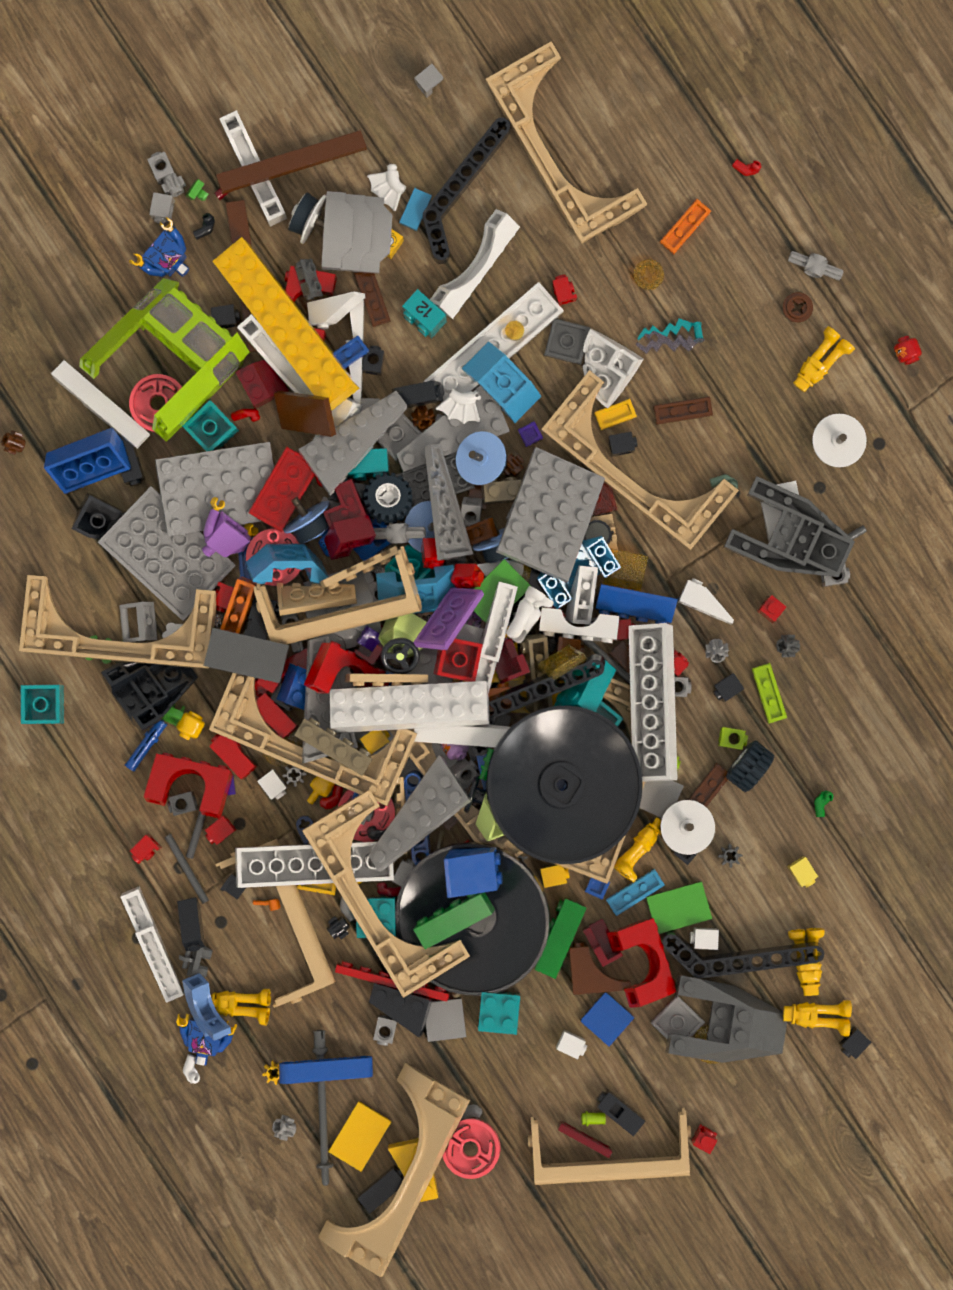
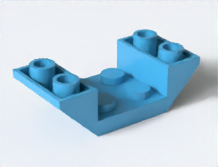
M489 341L461 368L502 407L501 410L514 423L542 397L533 383L518 367Z
M602 536L583 540L568 582H563L543 572L537 577L549 599L554 602L553 605L556 609L572 600L570 592L579 565L598 567L597 575L602 574L604 578L621 568Z
M266 544L246 561L252 581L258 584L272 582L273 568L285 570L286 568L305 569L310 582L320 583V581L329 578L322 561L305 544Z
M453 565L434 567L435 578L415 580L421 599L422 611L413 614L434 612L449 589L455 588L451 581L454 571ZM395 572L376 574L378 601L406 594L403 582H397Z

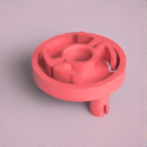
M153 374L141 379L134 386L129 398L130 412L134 420L144 429L155 432L152 430L153 425L151 424H153L154 415L159 410L152 408V399L156 396H162L166 404L176 394L174 392H178L182 388L180 383L172 377L163 374Z
M275 528L264 530L250 541L246 551V561L266 544L299 543L294 535L291 533L286 534L284 530L282 532ZM273 568L272 582H266L264 585L277 586V583L288 584L297 577L301 570L296 568H290V570L289 568L285 570Z
M348 789L341 797L338 807L348 802L354 792ZM392 798L388 806L378 802L380 807L374 810L370 822L366 821L364 825H359L354 835V840L361 842L375 841L371 840L368 835H365L368 834L367 829L370 826H375L378 830H384L391 824L395 818V806Z
M476 1118L460 1120L456 1128L458 1131L454 1132L443 1154V1160L446 1166L457 1176L466 1179L480 1178L488 1174L498 1162L501 1151L499 1137L493 1127L483 1120ZM468 1141L474 1142L478 1147V1152L474 1156H468L464 1152V1144Z

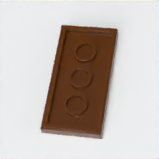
M285 391L274 392L281 429L329 437L336 435L328 397Z

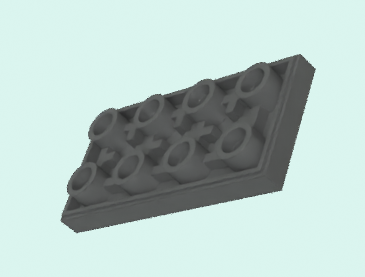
M456 454L445 457L455 494L474 489V484L467 482L459 474L456 466ZM426 464L396 475V477L402 476L403 481H407L409 487H411L412 508L421 502L431 501Z
M212 628L203 666L280 683L289 645Z

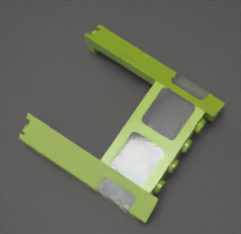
M163 278L80 358L79 367L95 379L99 375L100 366L139 328L143 331L145 329L148 330L196 372L154 415L152 430L167 442L243 365L245 357L250 352L238 332L231 337L227 329L217 325L213 317L207 316L202 312L199 305L187 299L184 292L178 291L179 282Z

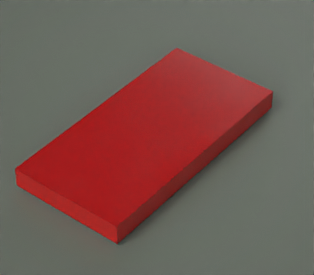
M286 446L248 512L280 532L284 530L296 509L291 500L295 497L301 500L315 476L301 454Z

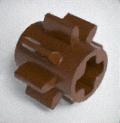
M426 405L416 407L414 413H411L413 426L418 425L420 430L429 428L432 422H435L433 409L428 410Z
M11 430V433H5L1 441V445L5 447L4 451L16 455V452H22L26 444L25 439H22L23 434Z
M510 454L507 457V465L504 470L507 477L510 474L515 477L524 469L522 465L524 460L519 454L517 456Z

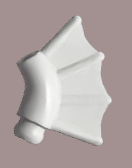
M389 164L387 165L386 172L369 174L367 178L371 182V192L375 193L378 197H383L384 204L389 205L393 211H396L400 196L404 193L406 186L399 180L397 165Z
M453 389L449 397L440 403L436 410L446 414L448 420L457 419L463 424L469 421L480 422L476 401L481 399V395H479L478 390L461 393Z

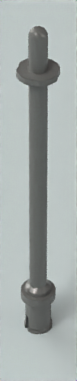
M313 1030L314 1048H312V1052L316 1055L317 1059H324V1055L328 1052V1047H326L325 1030ZM319 1081L318 1105L321 1163H318L316 1168H321L322 1184L327 1186L329 1184V1168H332L334 1164L328 1160L325 1081Z

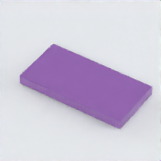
M450 588L413 642L415 646L447 650L484 596L482 590Z

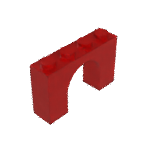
M290 266V271H286L285 282H287L285 291L295 302L303 295L300 284L306 281L305 279L299 281L295 266ZM316 271L318 281L322 287V294L333 297L337 280L336 274ZM314 328L322 340L325 341V330Z
M330 641V643L321 644L304 685L319 694H329L337 673L345 666L353 670L355 674H386V672L380 668L370 666L371 664L366 660L357 658L354 652L343 650L340 644ZM364 683V686H358V688L384 686H372V683Z
M259 693L256 696L260 713L266 723L280 737L287 739L299 726L267 693L263 695ZM220 734L212 738L210 748L241 780H244L257 767L243 752L240 743Z
M156 753L144 793V799L146 802L165 806L173 782L182 775L195 774L205 781V792L199 809L201 814L221 819L233 774L228 767L223 765L214 767L205 761L197 763L192 762V759L187 757L179 759L169 753H163L162 755Z
M654 918L643 919L607 933L612 952L638 946L645 951L649 959V972L642 982L624 989L630 1008L642 1007L676 993L675 982L669 969V962L666 959L664 946Z

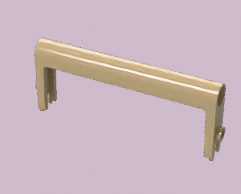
M401 546L398 554H395L406 593L403 595L280 625L265 585L257 583V586L254 587L257 599L256 607L258 612L262 614L270 641L290 644L422 611L421 599L413 577L414 567L408 561L404 546Z
M275 839L258 847L280 846L278 839ZM235 852L231 853V858L215 864L216 867L220 866L223 869L235 864ZM296 885L276 886L314 982L276 998L273 1005L274 1008L287 1002H291V1004L297 1003L302 1000V996L336 982Z
M682 1108V1111L678 1112V1156L549 1164L541 1163L538 1121L531 1117L532 1135H528V1147H532L534 1184L690 1176L688 1138H691V1127L687 1126L686 1110Z

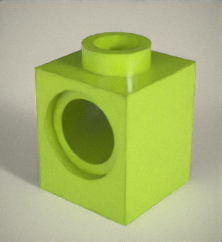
M721 727L718 746L743 750V746L746 747L748 735H745L746 731ZM732 733L738 736L736 744L729 742V736Z

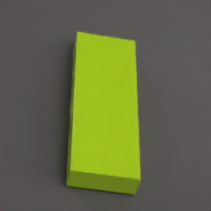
M768 663L752 668L751 670L768 724L786 719L787 715L771 664Z

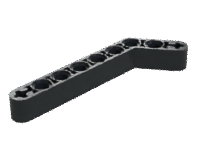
M500 117L494 121L423 212V222L432 256L438 264H445L450 258L442 219L509 136L510 122L506 118ZM503 126H505V130L502 129L498 133V127L502 128ZM487 140H493L495 142V145L492 147L486 146L485 142ZM475 155H481L483 157V160L477 162L473 159V157ZM465 169L472 172L470 176H463L461 173ZM457 184L460 186V189L452 191L450 186ZM440 199H446L448 201V204L446 206H440L438 204V201ZM428 214L436 215L434 221H429L426 217ZM434 232H439L441 234V237L439 239H433L431 237V234ZM440 245L442 252L444 253V257H440V255L438 254V246Z
M599 654L591 655L489 697V706L494 708V711L489 712L490 725H495L496 718L600 676L605 668L606 662L604 657ZM593 663H596V665L600 664L599 668L593 666ZM579 669L583 672V675L577 676L573 671ZM563 677L565 682L558 683L555 678ZM544 684L547 686V689L540 690L538 685ZM526 691L530 696L522 697L520 692ZM507 698L510 699L512 703L507 705L504 704L502 700ZM472 746V751L476 755L482 756L488 752L487 749L489 747Z
M671 930L666 932L663 937L665 949L696 978L821 962L824 958L823 946L818 942L702 957L678 932ZM668 938H675V944L673 942L669 944ZM813 949H817V956L813 955ZM683 950H687L691 955L688 958H683L680 953ZM804 950L807 951V957H806V958H805ZM793 951L801 953L798 959H794L790 955ZM777 953L782 958L780 961H773L771 959L772 955ZM759 956L763 960L761 963L755 964L752 962V958ZM735 959H741L743 964L737 967L732 962ZM720 961L724 966L721 969H716L713 964ZM702 964L705 969L698 972L694 969V966Z

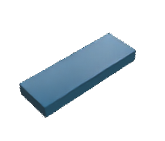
M652 869L634 883H630L608 897L606 901L617 916L665 886L656 870Z

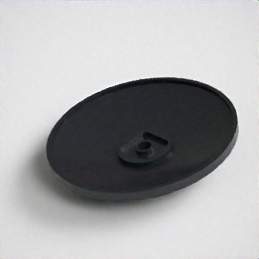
M554 706L537 710L512 725L499 740L493 751L486 778V793L490 811L503 835L523 853L538 860L555 864H576L589 861L603 855L618 844L636 819L643 790L640 763L633 746L625 734L604 716L589 709L575 706ZM560 779L566 782V788L562 791L557 788V782Z
M477 842L456 843L437 849L423 858L406 877L398 894L395 909V925L398 938L405 942L422 946L413 930L417 924L416 922L422 917L427 916L429 918L433 916V912L443 907L446 909L450 907V903L460 898V900L467 898L466 895L447 898L444 858L450 850L491 848L496 846ZM499 847L496 848L497 853H500L501 864L498 865V871L502 872V884H500L496 891L485 892L495 909L493 914L433 945L447 944L460 939L470 955L467 959L430 981L447 991L479 996L482 995V992L497 993L521 981L531 972L545 949L550 929V912L545 892L534 873L520 859Z

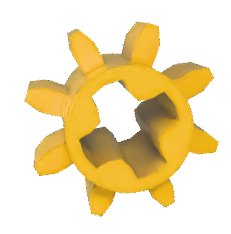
M272 1060L270 1066L264 1065L267 1072H264L262 1076H267V1083L274 1081L275 1085H277L279 1064ZM276 1068L278 1070L277 1074L272 1076L271 1070H274Z

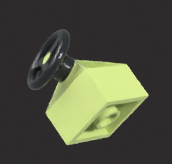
M413 613L385 621L378 639L383 645L381 662L386 670L393 674H407L415 669L420 659L419 651L423 648L416 647L413 642L427 623ZM414 655L413 662L408 665L406 658ZM387 659H395L401 663L403 668L397 669L392 667Z
M475 776L468 795L471 802L464 807V812L468 813L470 811L472 802L481 805L475 825L488 842L504 835L491 814L486 790L477 788L480 779L479 776Z

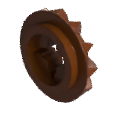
M795 292L786 297L782 310L785 317L791 322L801 323L811 316L813 303L806 294ZM795 303L796 305L804 303L800 313L799 311L791 312L795 307Z

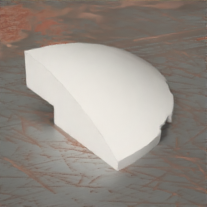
M590 329L583 348L585 353L583 371L584 375H586L590 370L604 381L596 399L606 408H609L625 389L644 359L609 337Z

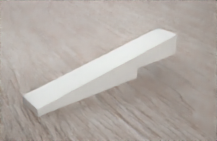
M364 300L350 311L353 338L358 335L362 341L364 340ZM363 357L349 366L350 376L360 388L353 393V400L361 403Z
M65 360L51 373L59 384L78 398L85 407L111 428L113 427L118 434L138 449L150 436L143 427Z
M498 582L480 643L483 646L476 681H487L488 694L496 663L499 662L518 588L503 582Z
M475 725L414 729V732L417 733L414 742L496 747L499 740L510 727Z
M140 886L122 893V902L135 928L137 939L166 1003L183 996V989Z

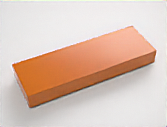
M696 199L661 239L660 244L674 255L711 213V210Z

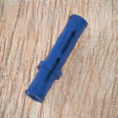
M161 719L151 727L149 732L146 731L144 739L127 763H125L127 768L135 772L153 744L158 742V737L168 725Z

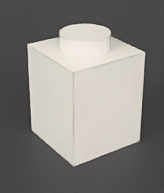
M275 769L257 781L271 800L274 798L278 800L286 794L285 790L288 787Z
M694 927L693 932H690V944H693L695 949L718 950L719 930L717 928Z
M564 1029L556 1049L578 1059L580 1055H584L587 1045H585L586 1041L584 1038Z

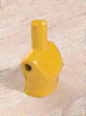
M316 776L310 783L313 792L307 799V802L314 804L319 795L327 797L335 784Z

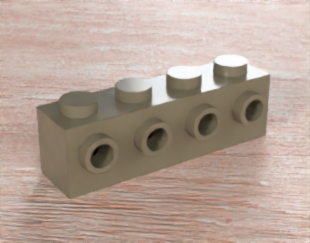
M516 477L505 478V481L498 482L495 479L488 484L481 485L483 505L514 502L522 480H516Z
M542 634L527 635L520 643L521 653H523L530 670L529 673L525 674L523 683L550 673L547 637ZM539 684L538 688L540 690H546L547 686L544 684ZM552 695L526 705V710L533 713L537 710L553 707Z
M311 717L309 720L304 719L294 736L361 776L364 775L373 760L369 757L371 755L370 752L363 748H360V750L352 747L354 745L353 742L346 738L340 740L336 737L337 733L329 728L323 730L319 727L320 723Z

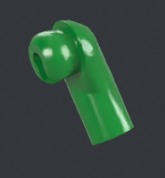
M822 791L815 798L816 817H825L824 806L833 800L832 792Z

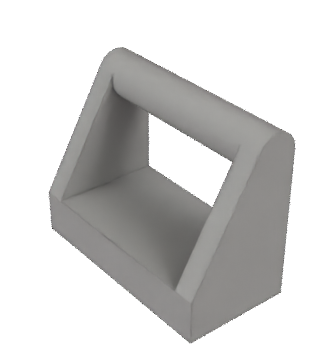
M154 602L119 605L123 642L133 643L157 640ZM128 608H136L139 637L130 638Z

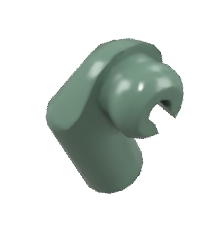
M727 474L709 479L712 488H715L725 479L738 489L737 480Z

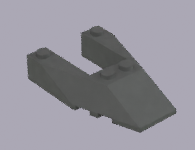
M756 476L747 496L782 511L779 521L768 544L732 529L723 548L777 571L839 577L855 541L834 524L809 499Z
M677 976L675 995L712 1001L706 1040L668 1033L665 1053L721 1063L783 1053L787 1021H783L782 1011L734 985Z

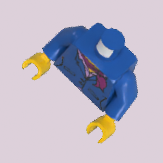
M166 217L169 221L167 226L160 222V226L165 230L143 256L133 253L137 257V262L134 263V261L129 260V263L139 265L138 267L150 276L164 277L167 275L170 277L176 271L184 277L190 269L183 263L187 258L185 254L186 245L183 236L173 226L172 220Z
M178 1014L176 1021L184 1045L188 1047L189 1052L197 1053L195 1064L207 1065L208 1055L216 1056L217 1053L223 1052L231 1043L237 1028V1024H235L234 1027H231V1034L214 1041L210 1036L205 1037L193 1018L189 1020V1014H186L185 1019L181 1018L180 1014Z

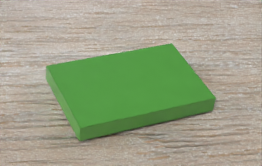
M505 559L484 578L480 587L474 588L482 590L484 593L474 612L485 623L488 619L498 582L518 587L513 605L526 593L527 588L531 586Z
M702 881L646 897L651 917L654 918L658 926L659 934L712 919Z

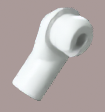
M188 1054L183 1067V1074L190 1083L196 1084L200 1080V1075L194 1067L196 1056Z

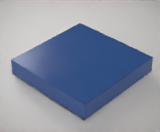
M604 992L580 1021L605 1044L610 1046L635 1017L607 992Z

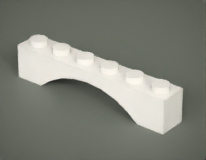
M237 110L219 118L241 166L259 162L260 159ZM270 180L251 185L270 227L287 219Z
M496 209L485 223L481 246L470 266L456 279L440 285L430 298V301L441 309L446 316L453 319L487 271L493 266L495 260L504 251L506 245L515 236L520 226L507 213Z
M251 314L237 327L238 331L294 393L313 395L260 323Z

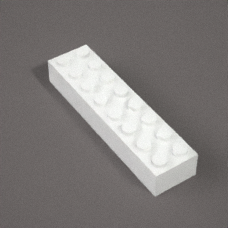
M667 623L629 626L632 746L640 763L642 782L677 780L673 625Z
M487 681L330 689V728L336 733L490 725Z
M378 841L352 842L351 866L356 882L394 880L393 863L380 872L368 856ZM311 844L235 848L236 887L238 888L334 883Z

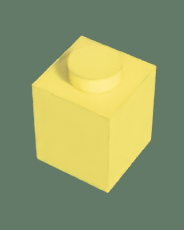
M802 856L787 866L799 886L807 888L816 882L814 879L818 875L806 857Z

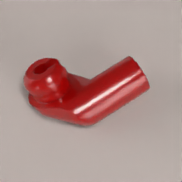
M256 408L240 409L231 413L233 421L250 417L252 422L260 419L259 411Z

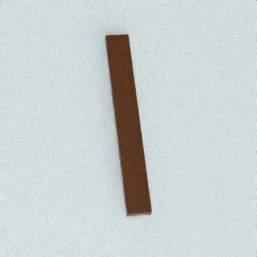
M361 130L216 174V178L222 194L367 150V146Z
M245 200L226 202L232 244L243 237L252 247ZM241 300L243 320H245L252 313ZM247 341L249 352H257L254 349V347Z

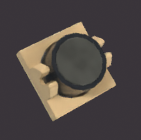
M613 515L591 517L583 540L602 536L612 553L618 552Z

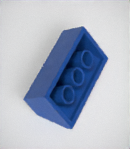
M113 427L47 452L44 469L64 494L131 468L123 441Z
M601 584L598 590L595 609L599 610V614L610 615V612L616 613L619 618L629 619V616L637 617L636 621L647 623L648 620L655 621V624H671L678 599Z

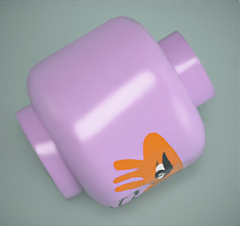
M441 744V748L448 759L460 761L467 756L469 745Z

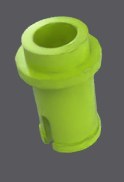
M585 1111V1113H581V1123L585 1126L589 1124L605 1125L606 1114L604 1112L588 1113V1111Z

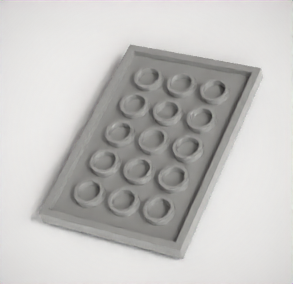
M270 442L155 459L167 536L204 531L209 512L213 509L210 503L213 497L218 498L217 506L220 500L225 502L224 508L219 509L218 512L223 511L238 524L261 521L248 512L274 469Z
M536 447L531 455L496 552L563 582H568L605 478Z
M152 486L98 541L102 547L182 621L193 610L196 589L212 591L218 582H221L236 566L228 557H223L217 552L210 557L206 556L202 548L207 544L205 543L204 535L200 531L167 536L161 495Z

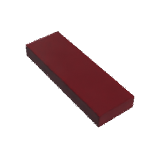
M564 1121L559 1122L557 1126L558 1131L608 1158L611 1156V1147Z

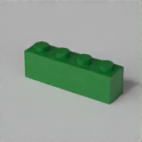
M486 893L466 895L467 898L460 900V898L456 899L446 909L443 907L433 912V916L429 918L425 916L419 919L413 930L424 949L492 915L495 909Z
M566 897L563 901L559 900L556 907L558 914L556 918H552L550 921L551 930L548 940L534 970L556 979L587 909L586 906Z

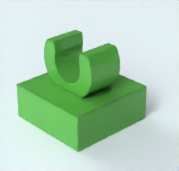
M197 179L185 196L190 200H194L197 197L205 201L209 194L202 190L204 183Z
M174 704L162 720L176 726L184 714L185 706L178 710L175 709Z

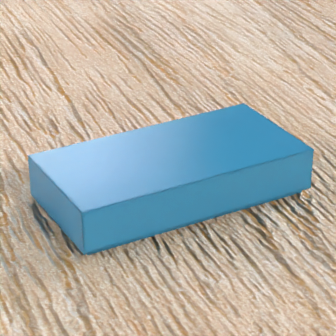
M414 188L399 224L417 231L423 219V212L429 205L432 195Z

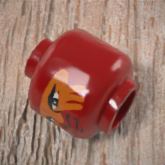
M909 335L899 338V343L894 346L898 361L905 365L919 361L922 351L916 338H909Z

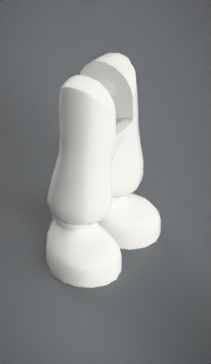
M529 586L525 597L518 605L513 621L506 631L507 636L516 643H521L540 618L541 612L539 608L541 606L552 607L554 602L545 597L546 595L539 590Z

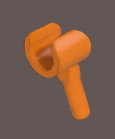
M278 899L253 900V905H269L270 911L281 908Z

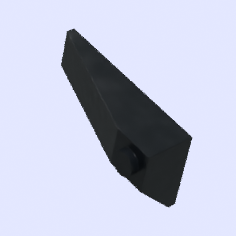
M87 492L78 509L71 529L88 538L101 539L126 512Z

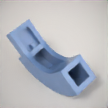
M200 973L182 980L188 1007L205 1037L210 1036L215 1041L231 1034V1027L221 1018L214 1007L210 995L209 982Z

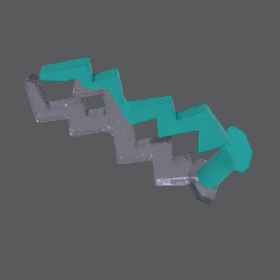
M679 318L676 326L669 323L663 332H660L652 325L650 331L644 328L637 340H640L645 335L649 340L655 334L659 338L657 342L651 339L647 347L638 342L636 345L646 355L652 347L658 352L662 344H666L673 352L681 344L689 352L696 344L704 342L702 322L692 323ZM682 326L688 332L691 327H694L695 340L689 336L686 341L679 334L673 342L667 336L670 330L677 335Z

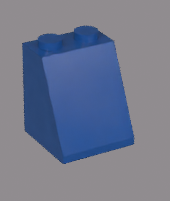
M496 847L454 849L448 852L444 858L447 898L498 890L500 884H502V872L498 871V865L501 864L500 853H497Z

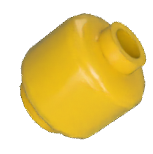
M189 711V713L185 712L176 725V729L180 731L179 736L186 740H189L190 737L198 738L205 726L204 721H202L203 717L192 711Z

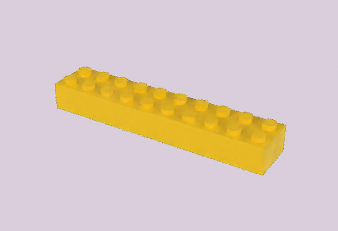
M243 237L213 260V263L313 395L329 398L331 411L360 389Z

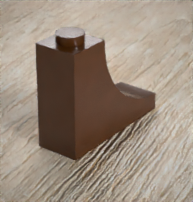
M575 942L573 946H570L569 957L573 995L624 991V989L631 987L630 980L616 979L603 973L593 962L589 946L584 945V942Z

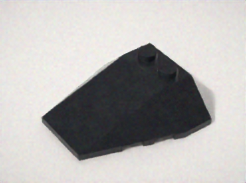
M124 661L118 662L101 672L118 705L133 726L141 731L159 722L198 679V676L191 667L136 662L124 663Z

